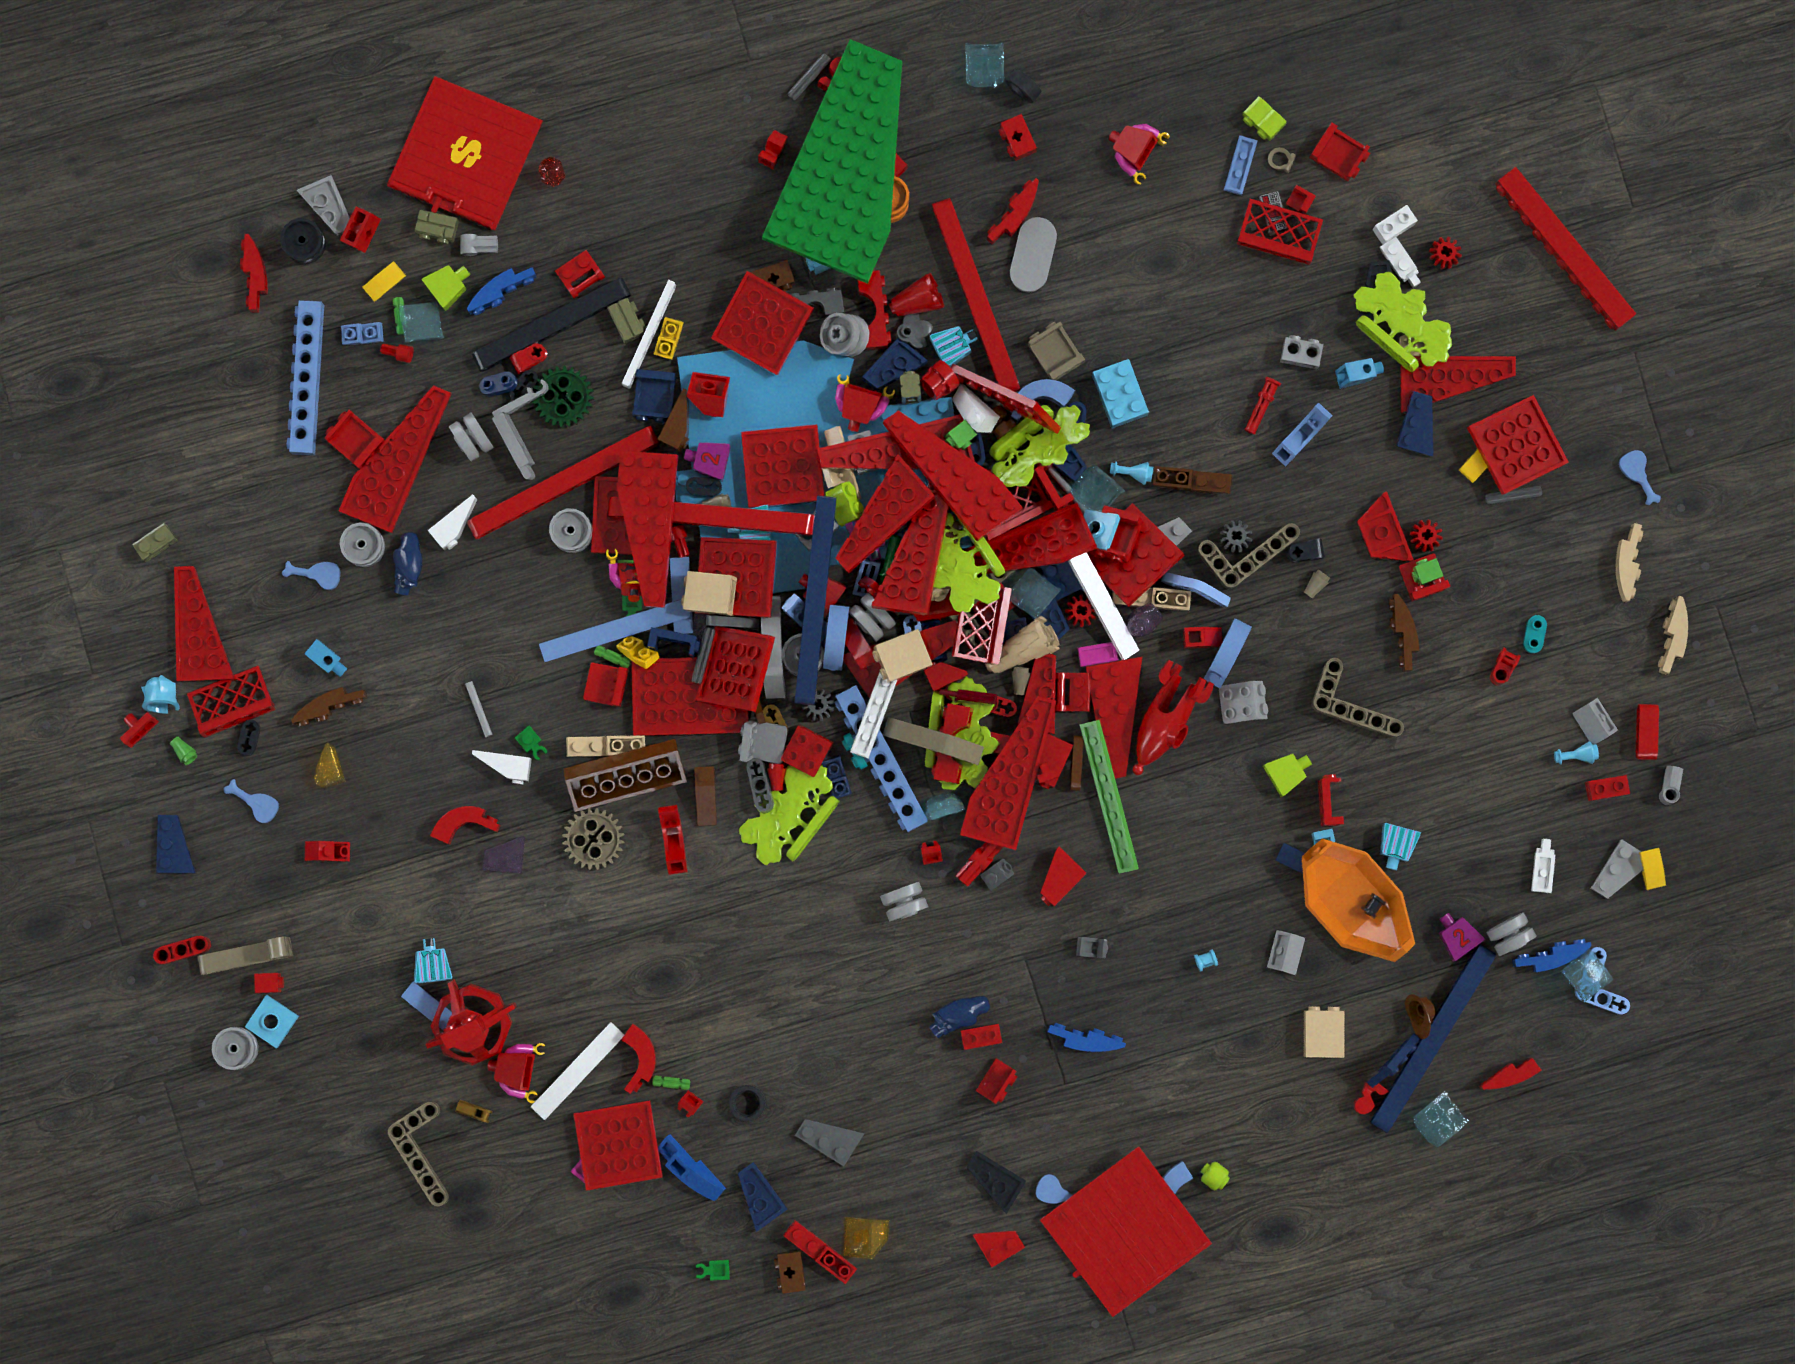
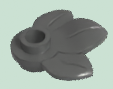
M919 313L910 314L904 317L903 324L898 327L896 334L899 340L905 343L909 342L914 348H924L927 346L924 337L931 333L933 325L928 321L920 320ZM904 330H907L909 335H905Z

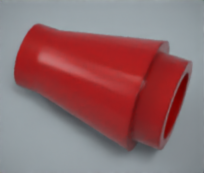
M769 763L767 770L771 790H783L786 772L784 763Z

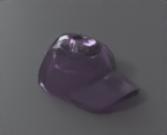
M1147 603L1130 613L1127 618V629L1132 636L1144 637L1155 630L1163 616L1152 603Z

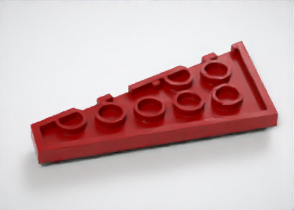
M1414 356L1419 363L1414 372L1408 371L1400 364L1401 413L1407 411L1412 391L1432 396V403L1515 377L1516 356H1449L1447 362L1438 361L1433 366L1424 365L1421 356Z
M952 364L951 369L956 374L959 383H966L972 389L979 390L1002 403L1009 411L1013 412L1015 410L1022 417L1029 418L1056 434L1060 431L1061 427L1036 401Z
M899 454L895 457L894 463L886 472L885 478L865 507L861 518L856 522L849 538L846 539L835 557L848 573L935 498V495Z
M174 567L176 681L235 679L195 567Z
M956 620L919 631L931 661L954 646L957 629ZM876 645L870 646L872 652L875 651L874 647ZM851 652L844 654L843 661L870 698L880 672L879 670L881 669L880 663L874 662L861 670ZM913 674L898 679L896 686H898L900 683L905 681Z
M1142 657L1086 667V673H1091L1090 694L1095 721L1100 720L1115 779L1126 777Z

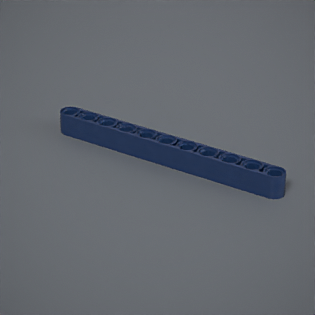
M817 495L795 704L814 706L837 497Z
M1481 944L1476 947L1436 1012L1434 1021L1431 1023L1429 1036L1426 1039H1420L1417 1043V1048L1411 1053L1370 1121L1372 1125L1385 1133L1389 1132L1495 959L1496 953Z

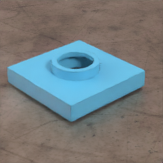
M1086 509L1083 516L1090 532H1092L1094 524L1100 525L1099 531L1092 534L1097 548L1107 550L1111 546L1119 524V515Z
M266 995L245 1028L275 1048H278L299 1016L269 995ZM270 1014L275 1015L278 1019V1024L273 1029L267 1028L264 1024L265 1017Z

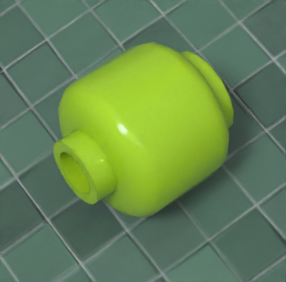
M1216 1161L1210 1165L1206 1163L1200 1171L1203 1174L1201 1181L1214 1191L1217 1189L1222 1190L1230 1179L1228 1177L1229 1171Z

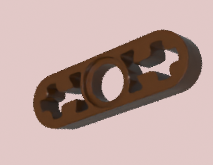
M1081 735L1073 736L1070 791H1080L1083 756V736Z

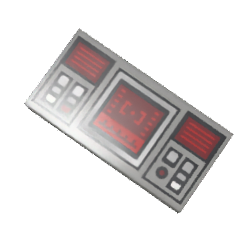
M1278 191L1259 197L1260 202L1283 208ZM1278 211L1268 213L1272 223L1282 218ZM1264 215L1265 220H1266V224H1267V226H1268V225H1270V223H1269V221L1267 220L1266 216ZM1284 221L1274 225L1277 231L1288 229ZM1272 227L1268 228L1269 233L1274 232Z

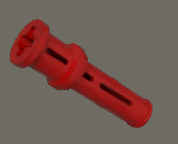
M1269 377L1265 378L1264 387L1258 393L1259 400L1244 429L1253 435L1256 434L1269 403L1274 401L1275 398L1273 396L1277 388L1281 386L1280 382Z

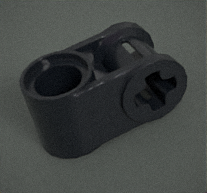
M1322 539L1293 544L1286 552L1287 558L1291 562L1313 561L1325 558ZM1295 548L1296 551H1300V555H1298V557L1295 554H1292Z

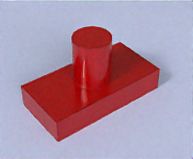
M149 712L139 720L132 713L128 714L124 718V722L130 729L120 739L124 744L132 748L159 721Z

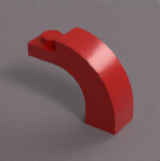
M677 805L659 807L658 813L664 839L668 874L688 872Z
M464 806L453 809L442 816L436 823L430 836L450 844L456 831L464 824L478 823L498 832L501 825L497 824L498 820L487 815L484 818L487 810L474 806Z
M632 1024L621 1039L636 1051L639 1058L637 1072L624 1089L630 1094L633 1091L638 1092L643 1085L642 1079L650 1082L656 1068V1052L651 1039L641 1028Z

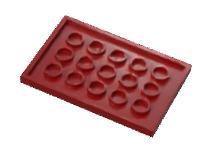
M697 657L659 658L647 669L632 661L633 736L741 733L742 725L749 721L748 711L695 700L699 684L692 682L691 679Z

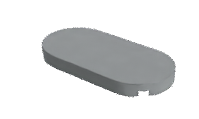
M1040 217L1031 218L1020 228L1010 269V278L1014 286L1020 291L1028 293L1037 291L1047 281L1057 239L1056 229L1047 219Z

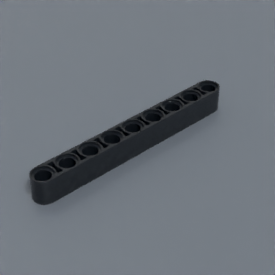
M623 278L616 279L475 351L472 357L480 372L489 370L508 360L514 353L532 344H539L606 310L609 306L629 298L631 293Z

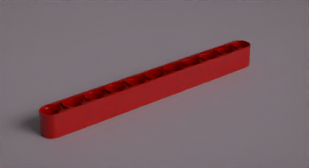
M950 198L933 203L934 214L996 382L1005 388L1018 392L1021 389L952 201Z
M648 426L484 511L466 523L474 538L479 539L595 479V476H600L618 467L620 451L646 452L659 445L660 442L653 428Z
M610 497L608 516L624 519L619 497ZM674 502L672 523L813 535L815 516L803 513Z

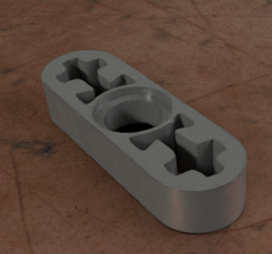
M706 615V625L760 628V618Z
M752 758L748 761L746 768L755 807L762 813H768L773 809L774 801L766 767L760 759ZM754 763L760 765V767H758L757 769L758 774H763V776H757L756 771L752 769V767H754ZM763 780L765 782L764 789L756 790V783ZM757 795H763L764 799L767 802H769L768 804H766V808L760 806V804L763 803V800L761 796Z

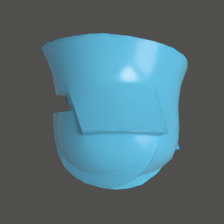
M163 675L149 679L146 685L141 687L145 696L142 708L145 711L168 714V704L174 705L175 710L180 709L176 699V683L165 678Z

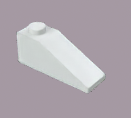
M960 384L952 401L964 420L966 419L975 431L991 433L1000 416L964 384Z
M473 494L428 530L444 550L447 548L450 550L457 545V540L460 538L477 501Z
M472 751L474 756L508 779H512V783L523 784L524 781L529 782L531 758Z

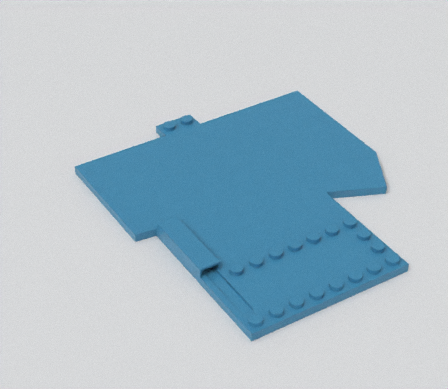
M804 340L796 341L779 375L770 372L733 350L677 357L681 390L684 388L688 391L692 372L730 377L727 403L723 417L704 415L689 399L688 444L689 450L697 451L699 443L730 444L731 449L724 480L721 482L722 491L720 494L729 495L731 507L749 509L741 432L817 424L819 446L822 448L828 446L824 431L836 426L841 427L845 442L848 441V436L870 430L871 436L889 432L883 425V421L898 410L918 424L954 416L952 397L938 400H925L917 404L888 405L885 412L875 421H870L868 424L861 423L858 432L848 430L850 419L842 417V412L838 410L835 395L837 385H839L838 375L841 374L840 380L845 381L847 375L850 376L854 359L843 355L831 354L823 347ZM691 462L692 470L677 471L675 487L677 502L702 504L703 501L713 498L691 495L686 490V482L691 477L709 478L693 470L694 462ZM879 469L862 475H858L857 471H854L861 495L859 501L864 509L877 487L882 483L888 469ZM822 470L824 496H826L825 492L832 488L827 487ZM913 470L923 483L929 484V481L920 470ZM693 481V484H689L692 491H696V488H703L702 485H697L696 481ZM712 483V486H705V488L711 489L712 493L719 489L716 483ZM816 502L770 506L769 510L812 514L816 510ZM949 507V511H948V512L951 513L952 515H955V513H954V512L951 510V508ZM911 519L907 522L908 526L911 524ZM699 525L701 537L740 539L739 533H728L727 528ZM839 525V529L833 533L829 567L841 566L835 557L846 539L850 536L846 526L841 527ZM907 528L900 532L894 533V535H898L903 538ZM771 532V540L777 541L773 594L806 589L798 581L804 573L809 574L811 552L807 550L795 534ZM803 535V538L806 540H810L813 535ZM969 536L961 538L960 547L962 549L972 547ZM889 539L885 541L884 547L879 548L882 557L879 560H885Z

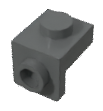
M1002 859L980 876L992 891L1014 875L1011 865L1005 859Z
M1078 937L1076 956L1106 958L1108 952L1107 939Z

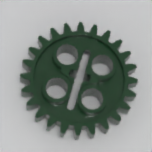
M565 365L562 371H560L558 366H556V372L548 369V376L542 373L543 380L548 384L547 392H554L555 396L552 400H546L545 394L533 401L534 405H539L535 408V411H542L539 415L540 418L546 416L545 422L549 423L552 420L554 427L557 422H559L561 428H563L564 423L571 427L572 421L578 425V418L583 421L585 420L583 413L590 414L587 407L593 408V405L589 403V401L594 400V397L589 395L594 392L593 389H588L591 382H585L587 379L586 375L580 377V370L574 373V367H571L569 371H567ZM537 379L540 385L533 387L537 392L543 388L542 383H540L541 379ZM562 379L569 380V385L565 388L559 386V382ZM552 384H555L562 394H566L567 399L574 405V410L570 408L564 399L560 400V396L552 388ZM575 393L582 395L581 400L578 402L572 401V396ZM560 406L567 407L565 414H558L557 410Z

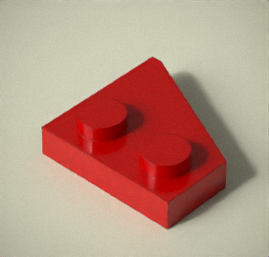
M1015 1230L973 1234L991 1267L996 1266L1025 1248Z

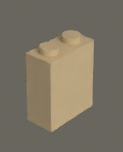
M688 571L687 576L684 578L685 595L681 599L683 609L688 612L732 616L737 578L732 575Z
M919 629L878 644L874 647L875 651L872 652L875 661L881 665L882 669L879 670L883 680H887V683L933 665Z
M1309 1007V1011L1304 1010V1057L1344 1058V1011H1340V1007H1328V1011H1320V1007Z

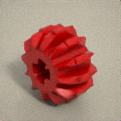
M1440 237L1439 243L1436 241L1432 243L1434 248H1430L1429 252L1433 255L1429 258L1430 260L1436 259L1433 264L1434 266L1440 263V269H1444L1446 264L1447 268L1451 269L1452 264H1458L1457 259L1461 258L1462 254L1458 253L1461 247H1455L1456 240L1450 243V237H1447L1446 241ZM1443 250H1445V252H1449L1447 257L1445 254L1442 255Z
M1428 519L1426 525L1421 520L1419 521V526H1413L1415 531H1411L1410 535L1415 537L1411 540V543H1418L1415 549L1422 546V552H1425L1428 547L1431 552L1434 550L1433 545L1435 547L1440 546L1437 540H1442L1443 537L1437 534L1441 533L1442 529L1435 530V527L1438 525L1436 522L1430 526L1431 520ZM1428 532V535L1431 536L1427 540H1424L1425 537H1422V534Z
M1083 595L1079 596V601H1077L1076 597H1072L1074 604L1071 602L1067 603V606L1072 609L1065 610L1067 614L1072 613V615L1067 617V620L1070 621L1074 618L1073 626L1077 624V621H1080L1081 628L1084 626V621L1088 626L1091 625L1088 618L1095 620L1096 616L1091 613L1096 612L1094 609H1091L1093 606L1091 603H1088V597L1085 601H1083ZM1078 607L1086 609L1084 616L1077 614Z

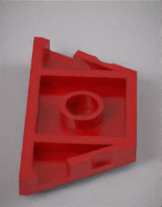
M1386 491L1357 521L1358 527L1371 558L1412 561L1414 559Z

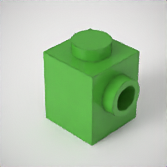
M965 419L944 437L946 439L945 442L955 449L961 448L964 450L972 444L969 440L977 434Z
M1426 558L1416 562L1417 566L1413 568L1414 572H1412L1413 580L1415 583L1418 582L1419 586L1443 577L1437 558L1430 561Z

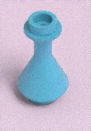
M1115 461V463H1111L1110 474H1113L1114 477L1116 473L1127 474L1145 485L1146 481L1151 482L1153 467L1149 466L1148 462L1133 467L1118 466L1117 461Z
M1588 741L1574 751L1561 753L1560 749L1554 752L1555 763L1562 764V760L1578 759L1593 764L1594 760L1599 759L1598 747L1596 744L1592 745Z

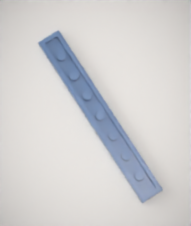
M680 599L665 604V608L654 607L539 643L544 662L650 630L651 627L656 628L691 617V614L683 609Z

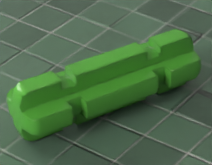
M393 298L397 334H407L403 298Z
M600 645L594 651L595 655L617 665L620 664L624 668H628L631 663L629 658L622 657V655L609 649L605 650V647Z
M656 1075L653 1076L652 1081L653 1086L660 1087L662 1085L667 1088H681L683 1090H689L691 1083L689 1079L662 1078V1076Z

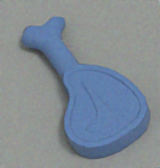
M1639 450L1631 451L1620 459V470L1628 479L1638 482L1647 495L1646 505H1650L1652 502H1660L1661 497L1653 492L1647 481L1645 473L1647 459L1645 454Z
M287 561L285 563L286 568L282 571L284 577L294 574L314 579L326 590H333L337 587L341 574L339 566L332 562L318 563L309 569L294 567L290 561Z
M235 779L230 781L229 786L224 787L226 794H235L251 806L254 817L260 823L270 822L278 812L279 803L275 798L261 793L250 795L237 787Z
M1051 1174L1044 1175L1036 1187L1037 1198L1046 1203H1061L1072 1196V1194L1061 1187L1057 1177Z

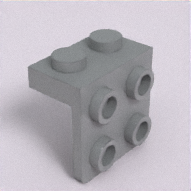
M1248 681L1223 685L1219 688L1222 719L1225 724L1268 719V706L1265 702L1266 689L1263 681Z
M753 719L742 725V743H740L738 748L739 761L748 762L752 758H758L762 761L777 764L783 762L781 757L785 751L786 726L768 722L759 724L757 720Z

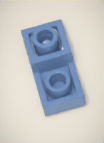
M380 322L341 326L342 345L384 342L383 326Z

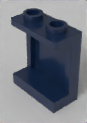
M637 369L633 417H636L638 421L655 419L657 423H666L673 409L676 374Z
M651 627L647 645L649 649L655 651L658 650L660 640L689 645L690 657H695L699 653L701 643L698 641L697 636Z

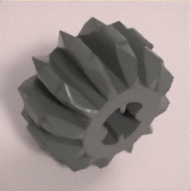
M1233 520L1230 522L1231 527L1225 524L1224 529L1226 531L1220 532V535L1226 536L1220 539V542L1227 541L1224 548L1227 549L1229 545L1232 546V553L1235 551V547H1237L1239 553L1242 552L1241 545L1247 549L1249 546L1246 542H1252V538L1246 537L1251 535L1252 531H1245L1248 525L1245 524L1242 528V521L1240 520L1237 526H1235ZM1232 533H1234V534L1239 533V534H1240L1239 538H1241V540L1236 539V540L1234 541V540L1232 539L1233 535H1231V534H1232Z
M816 689L815 694L816 703L817 700H821V704L824 705L822 709L816 710L815 705L802 707L803 710L810 709L805 715L809 717L813 713V721L816 720L817 715H819L820 721H823L822 714L829 718L830 715L827 710L834 711L833 707L828 706L834 704V700L827 701L831 694L828 693L824 697V689L821 690L820 695H818Z

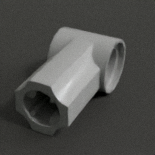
M462 234L460 235V255L475 256L478 253H498V237Z
M1666 766L1662 790L1659 794L1662 804L1671 805L1679 800V790L1683 774L1682 768ZM1666 791L1673 793V800L1666 798Z

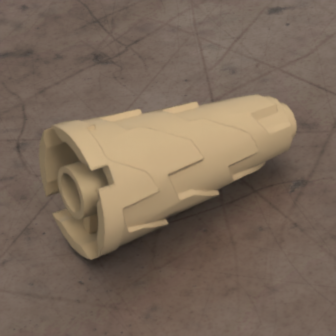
M1043 616L1034 619L1033 622L1019 630V633L1002 645L999 665L985 664L988 671L1001 673L1016 665L1024 664L1032 659H1038L1059 650V640L1052 626L1044 625L1047 620Z

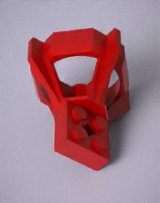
M455 979L449 981L450 993L444 995L440 1000L431 1024L435 1038L425 1044L427 1049L439 1045L443 1055L472 1066L501 1053L512 1025V1019L508 1012L517 1007L516 1003L513 1002L505 1006L500 994L474 984H468L459 989ZM463 996L481 997L491 1003L494 1009L483 1016L477 1012L465 1009ZM451 1003L452 1015L448 1020L447 1026H445L446 1028L443 1029L444 1032L440 1033L439 1021L441 1014L446 1006ZM501 1021L499 1039L495 1046L488 1051L483 1047L489 1032L488 1028ZM450 1048H455L466 1053L470 1052L474 1057L460 1056L452 1052Z

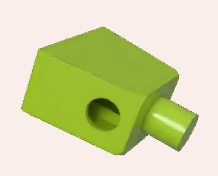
M448 265L422 278V281L446 311L466 291L462 281L470 276V273L464 266L454 272Z
M1290 754L1263 765V768L1280 797H1283L1307 777L1303 770L1311 766L1312 763L1307 755L1297 760L1294 754Z

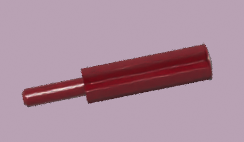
M958 689V691L939 690V695L957 697L958 700L994 705L997 703V694Z

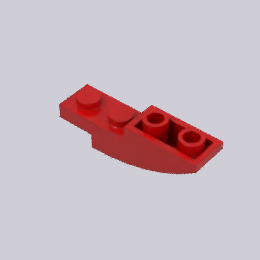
M1037 178L1033 181H1027L1022 187L1024 190L1020 194L1015 193L1009 199V209L1012 212L1008 211L1001 218L1002 222L998 226L993 225L988 230L987 240L992 245L1005 232L1012 237L1025 221L1036 197L1039 182Z
M245 234L244 239L241 240V250L244 251V257L240 259V269H243L246 275H250V277H247V288L250 289L249 296H246V307H249L252 313H259L260 294H268L267 273L257 245L249 234Z
M794 1220L783 1235L844 1284L848 1282L857 1270L842 1255L796 1220Z

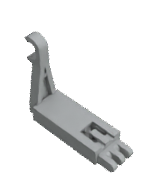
M542 379L540 383H542L543 388L540 391L533 393L532 388L527 387V394L492 412L494 416L492 420L523 477L529 480L535 479V474L531 468L535 463L509 415L548 391V384Z

